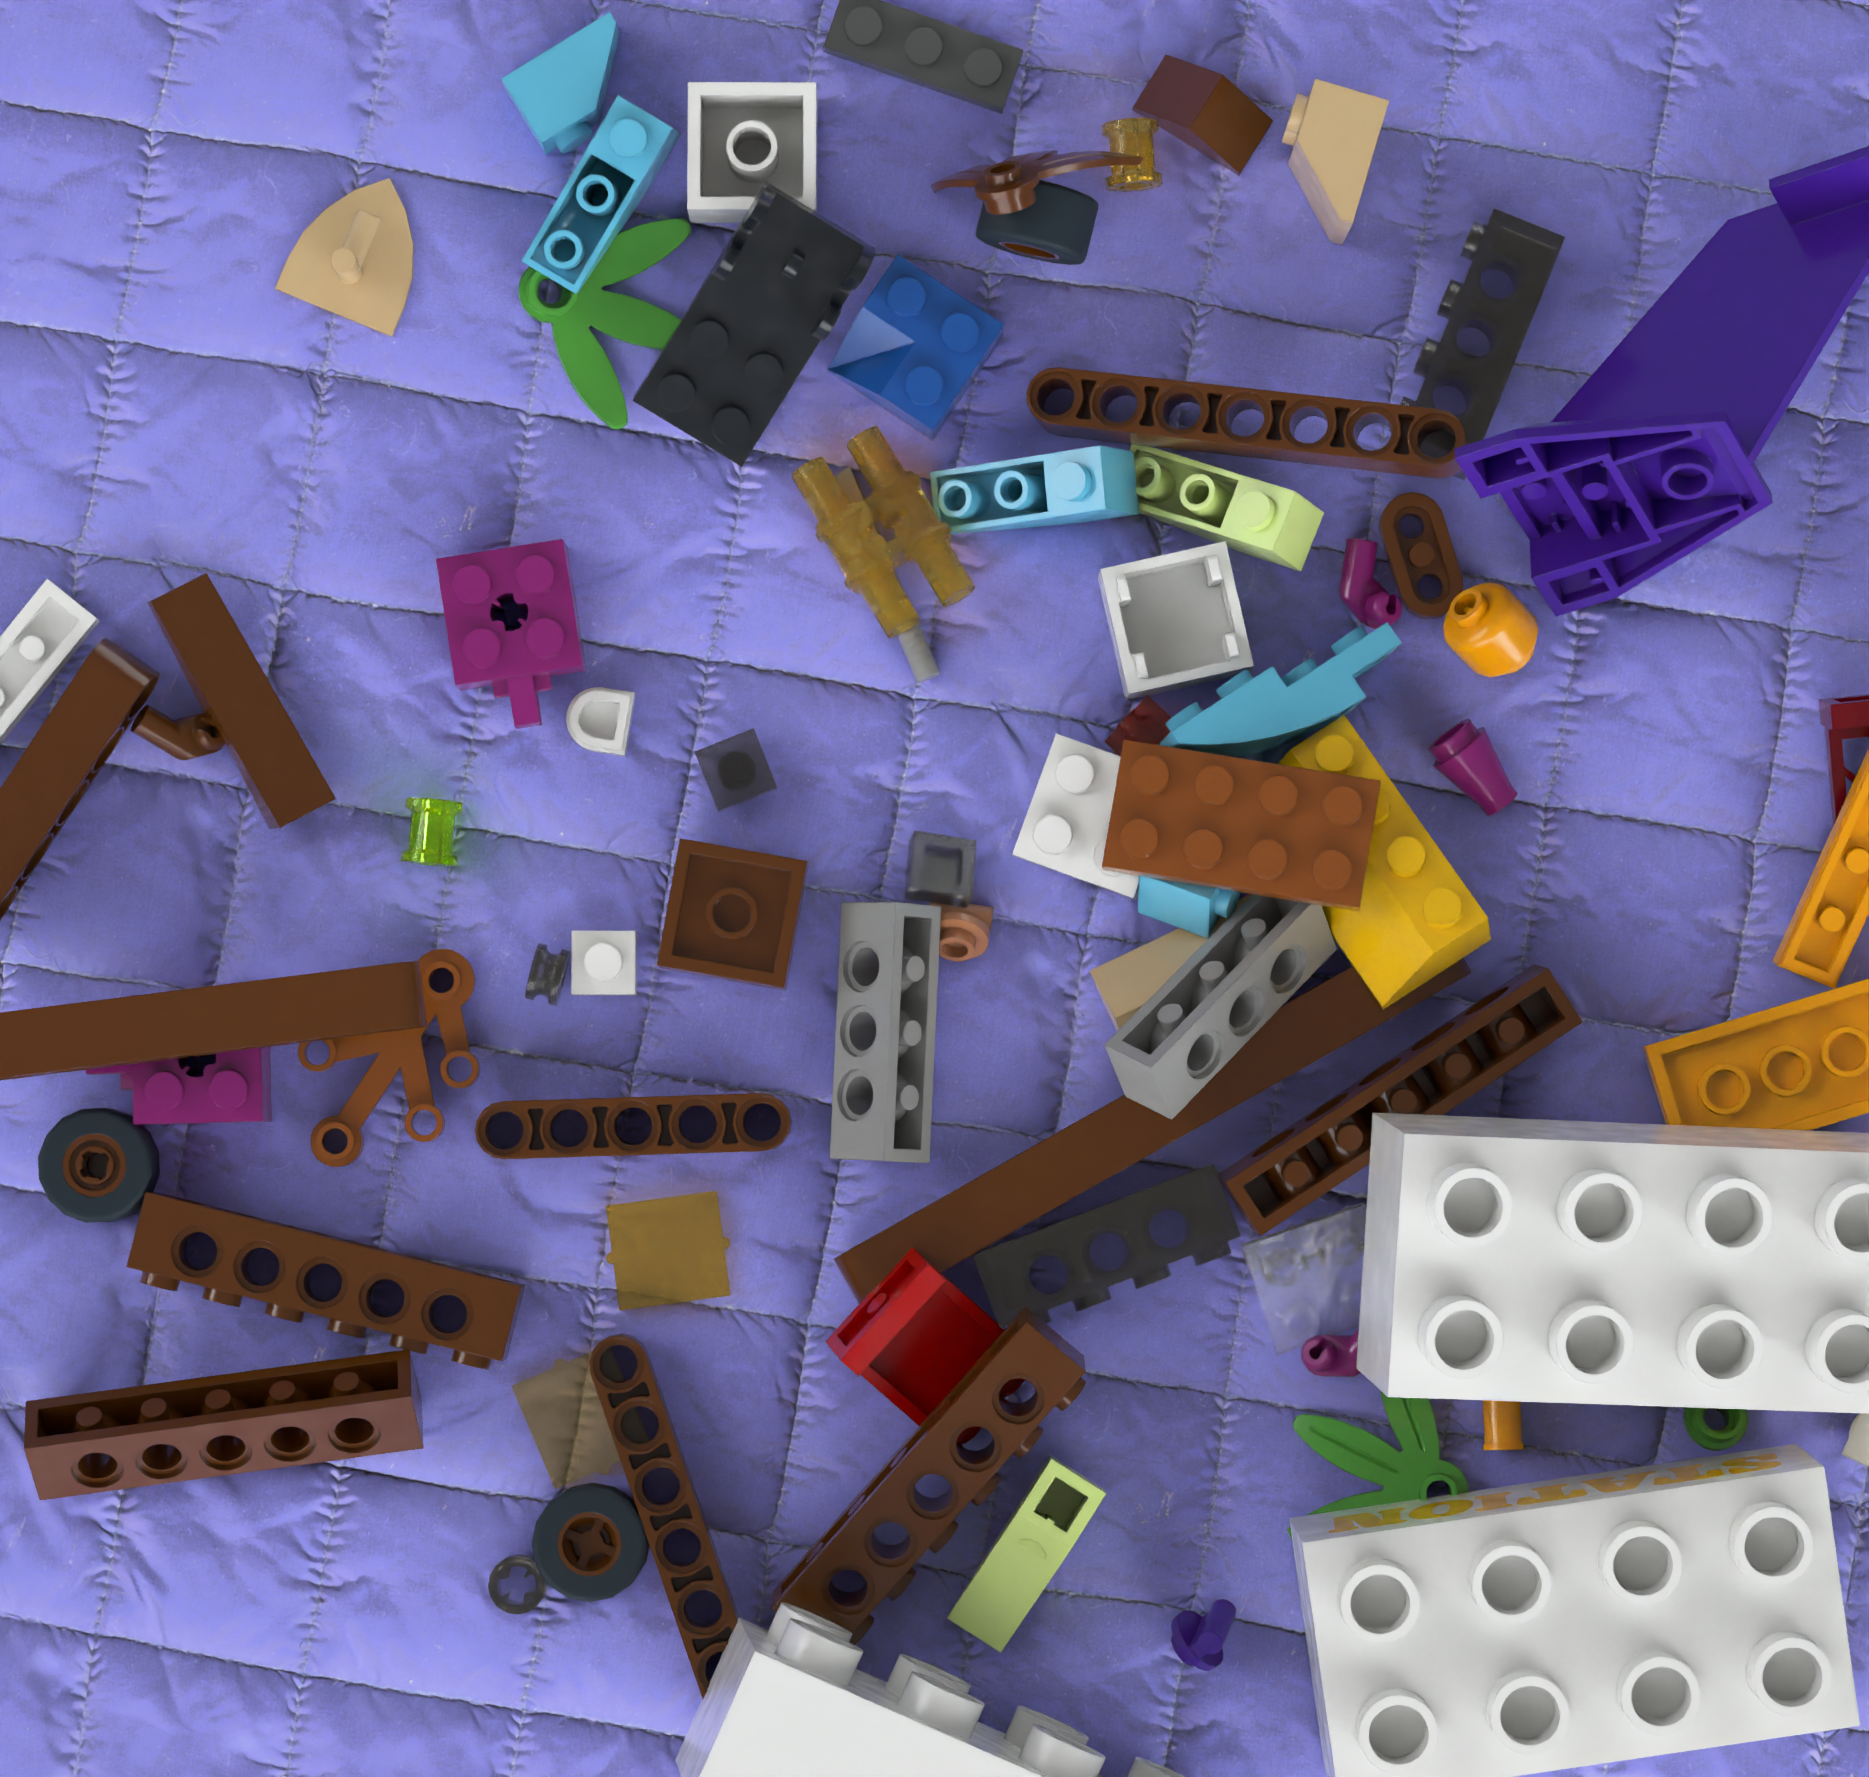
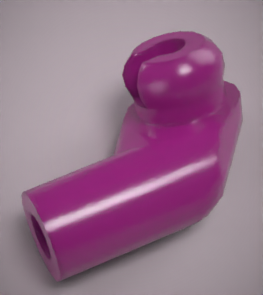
M1349 538L1346 542L1339 586L1340 598L1362 624L1373 629L1379 628L1386 622L1391 626L1400 618L1402 604L1396 594L1390 595L1373 577L1378 543Z

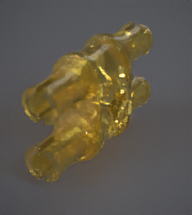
M874 426L857 434L847 443L848 450L873 490L869 497L860 502H850L823 457L815 458L799 467L792 474V479L818 521L815 526L816 538L819 542L826 543L846 577L844 581L845 586L854 593L862 594L887 637L894 638L911 629L920 620L919 615L894 575L897 567L908 561L916 562L943 607L951 606L966 598L974 591L975 585L948 542L952 537L950 533L951 527L947 522H941L920 486L923 481L920 476L914 474L913 471L904 470L879 427ZM880 522L885 529L894 527V539L886 542L881 535L872 537V523Z

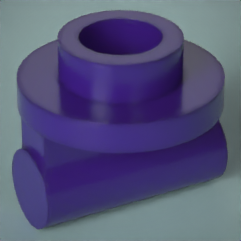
M1219 1599L1212 1604L1210 1611L1203 1617L1191 1610L1182 1611L1175 1616L1171 1624V1642L1177 1656L1185 1664L1195 1666L1203 1671H1211L1220 1665L1223 1661L1222 1647L1236 1615L1235 1606L1228 1600Z

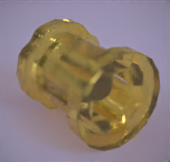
M1126 118L1102 124V136L1109 139L1110 152L1144 157L1139 165H1112V175L1106 178L1107 190L1132 192L1162 186V174L1155 171L1153 135L1158 132V120L1152 118Z

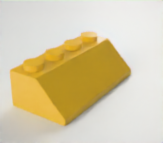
M1345 715L1290 749L1278 763L1280 765L1381 780L1360 911L1322 906L1334 940L1383 1010L1491 940L1487 915Z

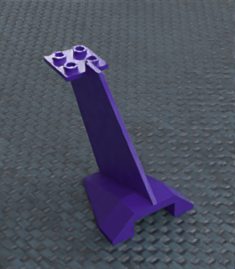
M1869 146L1769 179V188L1777 203L1728 219L1551 422L1521 427L1454 449L1457 463L1480 499L1500 493L1530 540L1531 579L1556 617L1617 598L1773 503L1772 493L1754 462L1869 273Z

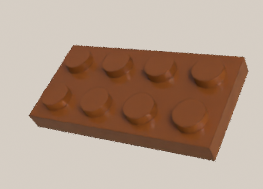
M1124 740L1102 868L1106 871L1360 911L1381 780Z

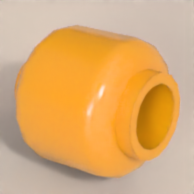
M1494 582L1478 584L1460 592L1451 602L1443 625L1444 639L1448 646L1475 673L1490 678L1514 673L1521 669L1534 653L1539 631L1535 616L1506 586Z

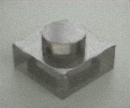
M754 728L695 751L718 812L778 789Z
M914 830L908 846L905 898L967 908L973 897L976 840Z

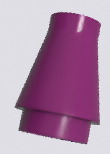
M1465 719L1450 728L1429 747V751L1436 759L1433 767L1477 803L1487 816H1491L1503 809L1518 795L1509 782L1485 728L1477 729L1470 719Z

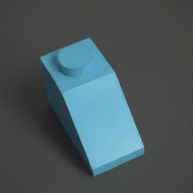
M610 12L501 78L506 92L546 155L556 148L564 154L579 147L593 136L594 133L590 127L600 122L620 38L617 22Z

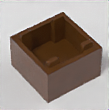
M680 838L657 966L661 969L786 991L809 867L808 862Z

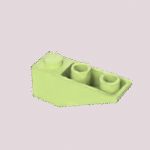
M1131 445L1129 451L1134 453L1139 513L1216 543L1226 541L1227 547L1241 553L1302 571L1324 512L1299 493L1150 446Z
M1049 1455L948 1614L947 1619L1001 1653L1078 1540L1105 1497V1490Z

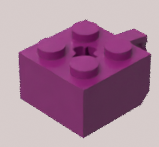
M558 539L437 558V570L456 687L462 691L493 686L495 699L510 696L515 728L521 729L542 725L538 692L552 690L551 676L586 671L569 552L564 540ZM510 601H515L521 610H528L526 621L519 618L518 621L522 626L513 631H509L503 621L496 620L497 612L501 611L504 613L505 609L502 606Z
M270 1047L216 1053L215 1064L206 1065L201 1077L195 1075L198 1070L197 1067L188 1065V1057L86 1070V1074L89 1075L120 1074L121 1090L133 1089V1124L272 1122Z

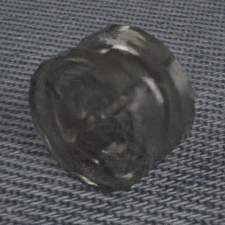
M538 944L529 973L525 998L534 1000L536 996L543 995L548 999V1004L558 1005L569 966L571 951L562 949L560 953L552 954L548 951L547 945Z
M517 1554L506 1557L495 1566L489 1577L488 1589L491 1599L498 1608L506 1613L522 1614L538 1606L546 1594L548 1583L537 1569L535 1559L530 1556ZM514 1566L526 1568L528 1570L524 1575L526 1578L531 1574L535 1578L536 1589L527 1591L523 1602L511 1601L508 1598L512 1592L508 1591L506 1594H503L501 1591L500 1580L509 1578Z

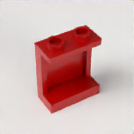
M912 1247L882 1282L862 1300L825 1342L840 1361L857 1376L861 1375L920 1426L1005 1329ZM1016 1378L1007 1381L1000 1389L1002 1397L1012 1395L1020 1388L1025 1379ZM973 1426L963 1430L957 1438L958 1444L963 1445L969 1442L982 1427Z

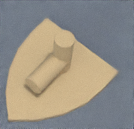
M388 178L356 189L327 207L301 234L284 265L275 289L393 337L404 311L413 279L414 245L407 212L391 179Z

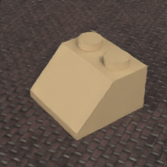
M1315 78L1309 96L1296 94L1281 143L1293 146L1288 165L1330 242L1343 245L1355 218L1389 100Z

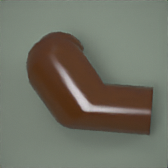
M147 704L138 713L131 727L133 733L179 760H188L212 754L221 750L225 745L212 716H206L205 713L172 720Z

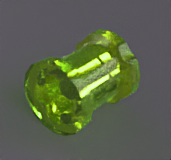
M407 797L405 807L411 810L409 844L407 850L401 851L400 861L420 865L457 867L458 857L452 854L456 815L463 813V803L442 799Z

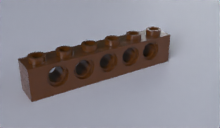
M1533 964L1216 1176L1249 1227L1259 1236H1262L1369 1165L1373 1113L1444 1115L1583 1021L1550 970Z
M155 1191L145 1192L126 1266L143 1271L140 1282L146 1285L178 1291L180 1281L204 1286L202 1298L213 1302L240 1307L242 1297L244 1296L267 1302L265 1314L302 1323L304 1313L307 1312L329 1318L327 1330L364 1338L366 1329L371 1328L391 1333L390 1346L426 1354L430 1343L454 1349L451 1361L489 1370L491 1359L498 1361L507 1359L525 1289V1284ZM198 1232L208 1234L217 1246L215 1261L204 1270L191 1265L185 1252L188 1240ZM259 1248L269 1249L277 1256L279 1261V1273L276 1279L268 1285H261L255 1282L250 1277L247 1269L249 1257ZM322 1263L335 1267L342 1278V1287L339 1294L330 1301L321 1300L316 1297L309 1285L312 1271ZM383 1279L395 1281L404 1292L403 1307L394 1316L382 1315L372 1305V1290ZM444 1295L456 1296L466 1306V1322L456 1332H448L441 1329L433 1317L434 1305Z
M1025 1306L773 1590L772 1610L777 1612L781 1602L807 1610L851 1632L853 1635L849 1642L856 1645L872 1626L874 1617L870 1613L885 1596L894 1601L912 1582L917 1572L912 1566L927 1549L934 1554L937 1553L951 1539L959 1526L954 1519L971 1501L975 1506H978L993 1492L1001 1479V1476L996 1472L1012 1454L1019 1459L1035 1445L1043 1433V1428L1039 1424L1055 1406L1063 1411L1077 1398L1086 1384V1381L1081 1377L1086 1372L1084 1355ZM1016 1378L1025 1379L1034 1385L1036 1391L1025 1402H1009L1000 1394V1389L1007 1381ZM973 1426L985 1428L993 1436L992 1442L986 1448L977 1451L964 1448L960 1443L958 1444L957 1438L963 1430ZM929 1474H937L947 1479L951 1487L944 1495L937 1498H929L920 1494L915 1485L922 1477ZM895 1522L902 1525L909 1534L899 1544L886 1545L879 1542L873 1535V1532L883 1523ZM842 1570H855L863 1575L866 1583L857 1591L844 1592L836 1588L831 1579Z
M410 1349L26 1401L24 1451L39 1500L424 1448L422 1399Z

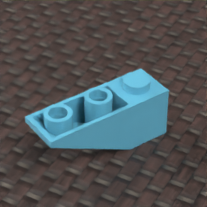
M618 95L521 262L573 293L578 294L651 187L681 133Z
M1099 445L930 472L935 535L939 536L1085 523L1139 514L1134 453L1129 450Z

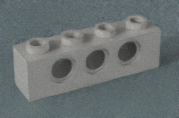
M1252 894L1104 1045L1125 1096L1172 1120L1337 950L1322 905Z
M841 902L830 1159L930 1162L941 906L900 902Z

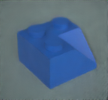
M897 254L862 306L827 370L933 441L1002 339L1004 324Z

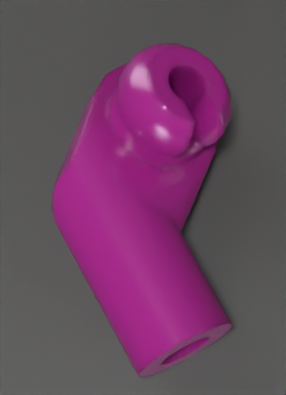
M1359 1329L1353 1335L1322 1334L1309 1338L1301 1348L1302 1362L1314 1375L1324 1377L1357 1376L1361 1373L1356 1369Z

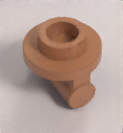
M931 898L930 905L941 906L939 955L950 961L961 962L983 954L989 943V932L994 907Z

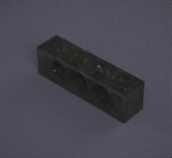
M1495 208L1485 225L1477 221L1473 222L1460 254L1461 257L1471 260L1462 283L1450 279L1436 313L1447 319L1438 341L1426 338L1413 370L1414 374L1423 377L1414 400L1403 396L1399 405L1436 409L1433 403L1434 390L1441 386L1455 387L1463 394L1466 402L1464 413L1455 417L1460 420L1469 444L1484 439L1564 242V236ZM1493 269L1507 274L1513 285L1512 295L1503 299H1496L1487 295L1480 283L1481 274ZM1464 328H1476L1482 331L1489 341L1488 354L1478 358L1465 355L1457 345V333ZM1444 430L1434 431L1423 440L1421 451L1429 457H1443L1454 448L1456 437ZM1462 469L1452 475L1461 480L1466 478Z
M1208 1164L973 1254L972 1257L998 1325L1002 1328L1009 1325L1025 1306L1047 1324L1052 1321L1048 1312L1049 1309L1072 1301L1076 1312L1100 1304L1112 1298L1108 1289L1109 1286L1132 1278L1136 1289L1171 1276L1168 1264L1192 1255L1196 1266L1232 1253L1228 1241L1241 1235L1214 1164ZM1163 1210H1174L1179 1213L1184 1219L1186 1226L1183 1239L1172 1247L1159 1246L1154 1242L1150 1234V1223L1153 1217ZM1115 1233L1125 1243V1259L1115 1269H1099L1090 1258L1091 1243L1100 1234ZM1042 1256H1055L1063 1262L1066 1268L1064 1284L1060 1289L1052 1293H1043L1036 1290L1030 1281V1268Z

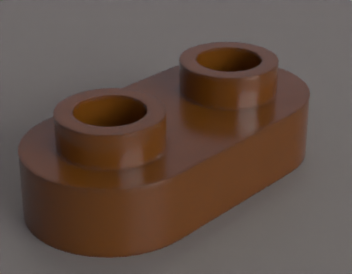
M1421 493L1401 494L1390 501L1381 514L1379 521L1380 537L1399 599L1404 608L1416 617L1436 619L1446 615L1453 599L1463 591L1462 574L1444 515L1439 505L1432 498ZM1406 516L1417 518L1422 525L1421 535L1416 538L1405 537L1399 529L1400 520ZM1426 576L1435 578L1440 584L1439 596L1433 599L1424 598L1418 591L1419 579Z

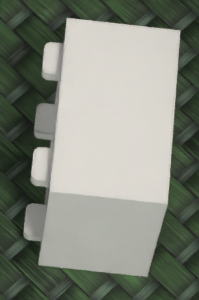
M1226 541L1100 569L1098 581L1125 700L1234 677L1246 669L1250 672L1254 667Z

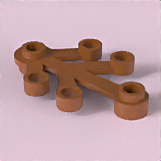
M436 949L424 954L418 960L420 963L425 1004L426 1027L322 1040L328 1045L330 1054L327 1061L321 1065L312 1064L307 1057V1049L312 1042L299 1044V1061L306 1069L315 1072L326 1071L339 1061L378 1054L338 1116L324 1118L313 1129L311 1148L320 1162L332 1167H343L358 1159L364 1148V1135L361 1128L400 1069L409 1111L405 1117L407 1133L411 1138L420 1142L433 1141L442 1134L445 1127V1119L440 1109L435 1106L421 1038L436 1015L446 1051V1056L440 1065L442 1079L451 1087L463 1089L473 1085L480 1075L479 1061L470 1052L461 1008L472 996L475 987V975L472 966L461 954L449 949ZM441 968L451 971L454 977L452 988L445 993H437L430 983L432 974ZM457 1057L467 1058L472 1065L470 1077L462 1082L453 1080L449 1074L450 1062ZM423 1110L432 1112L437 1121L435 1130L429 1135L419 1134L413 1126L415 1115ZM337 1128L346 1134L348 1142L346 1148L341 1153L333 1154L325 1147L324 1140L330 1130Z

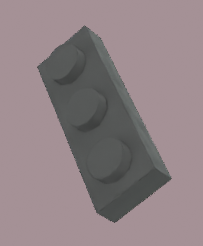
M840 0L823 46L825 53L1001 114L1003 113L1023 56V49L881 0Z

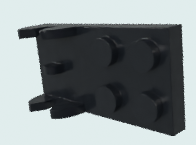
M766 181L634 394L633 401L742 467L820 340L823 341L833 329L850 292L862 283L874 259L875 248Z

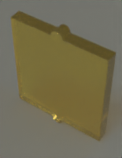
M717 1191L606 1206L612 1252L607 1254L606 1260L609 1264L614 1265L619 1310L731 1296L725 1249L730 1246V1240L727 1237H723Z
M609 1347L602 1357V1369L612 1380L625 1381L611 1347ZM592 1352L568 1362L559 1358L554 1362V1368L512 1385V1389L555 1489L597 1471L602 1475H606L610 1472L611 1465L621 1461L590 1373L589 1361ZM636 1407L627 1410L622 1421L623 1430L626 1435L637 1442L649 1441L650 1439Z

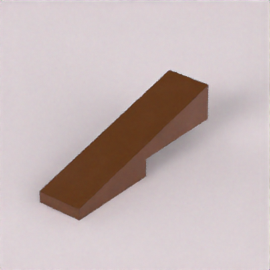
M202 574L149 601L148 604L206 716H212L269 829L281 828L335 800L333 792L208 574Z

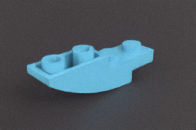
M1388 622L1370 634L1361 625L1334 643L1331 649L1336 656L1319 667L1313 658H1310L1282 678L1273 666L1255 678L1246 669L1216 690L1221 700L1204 711L1195 702L1168 720L1165 725L1170 730V733L1159 745L1237 757L1259 753L1296 741L1321 730L1341 716L1347 715L1367 696L1355 679L1386 659L1402 642Z

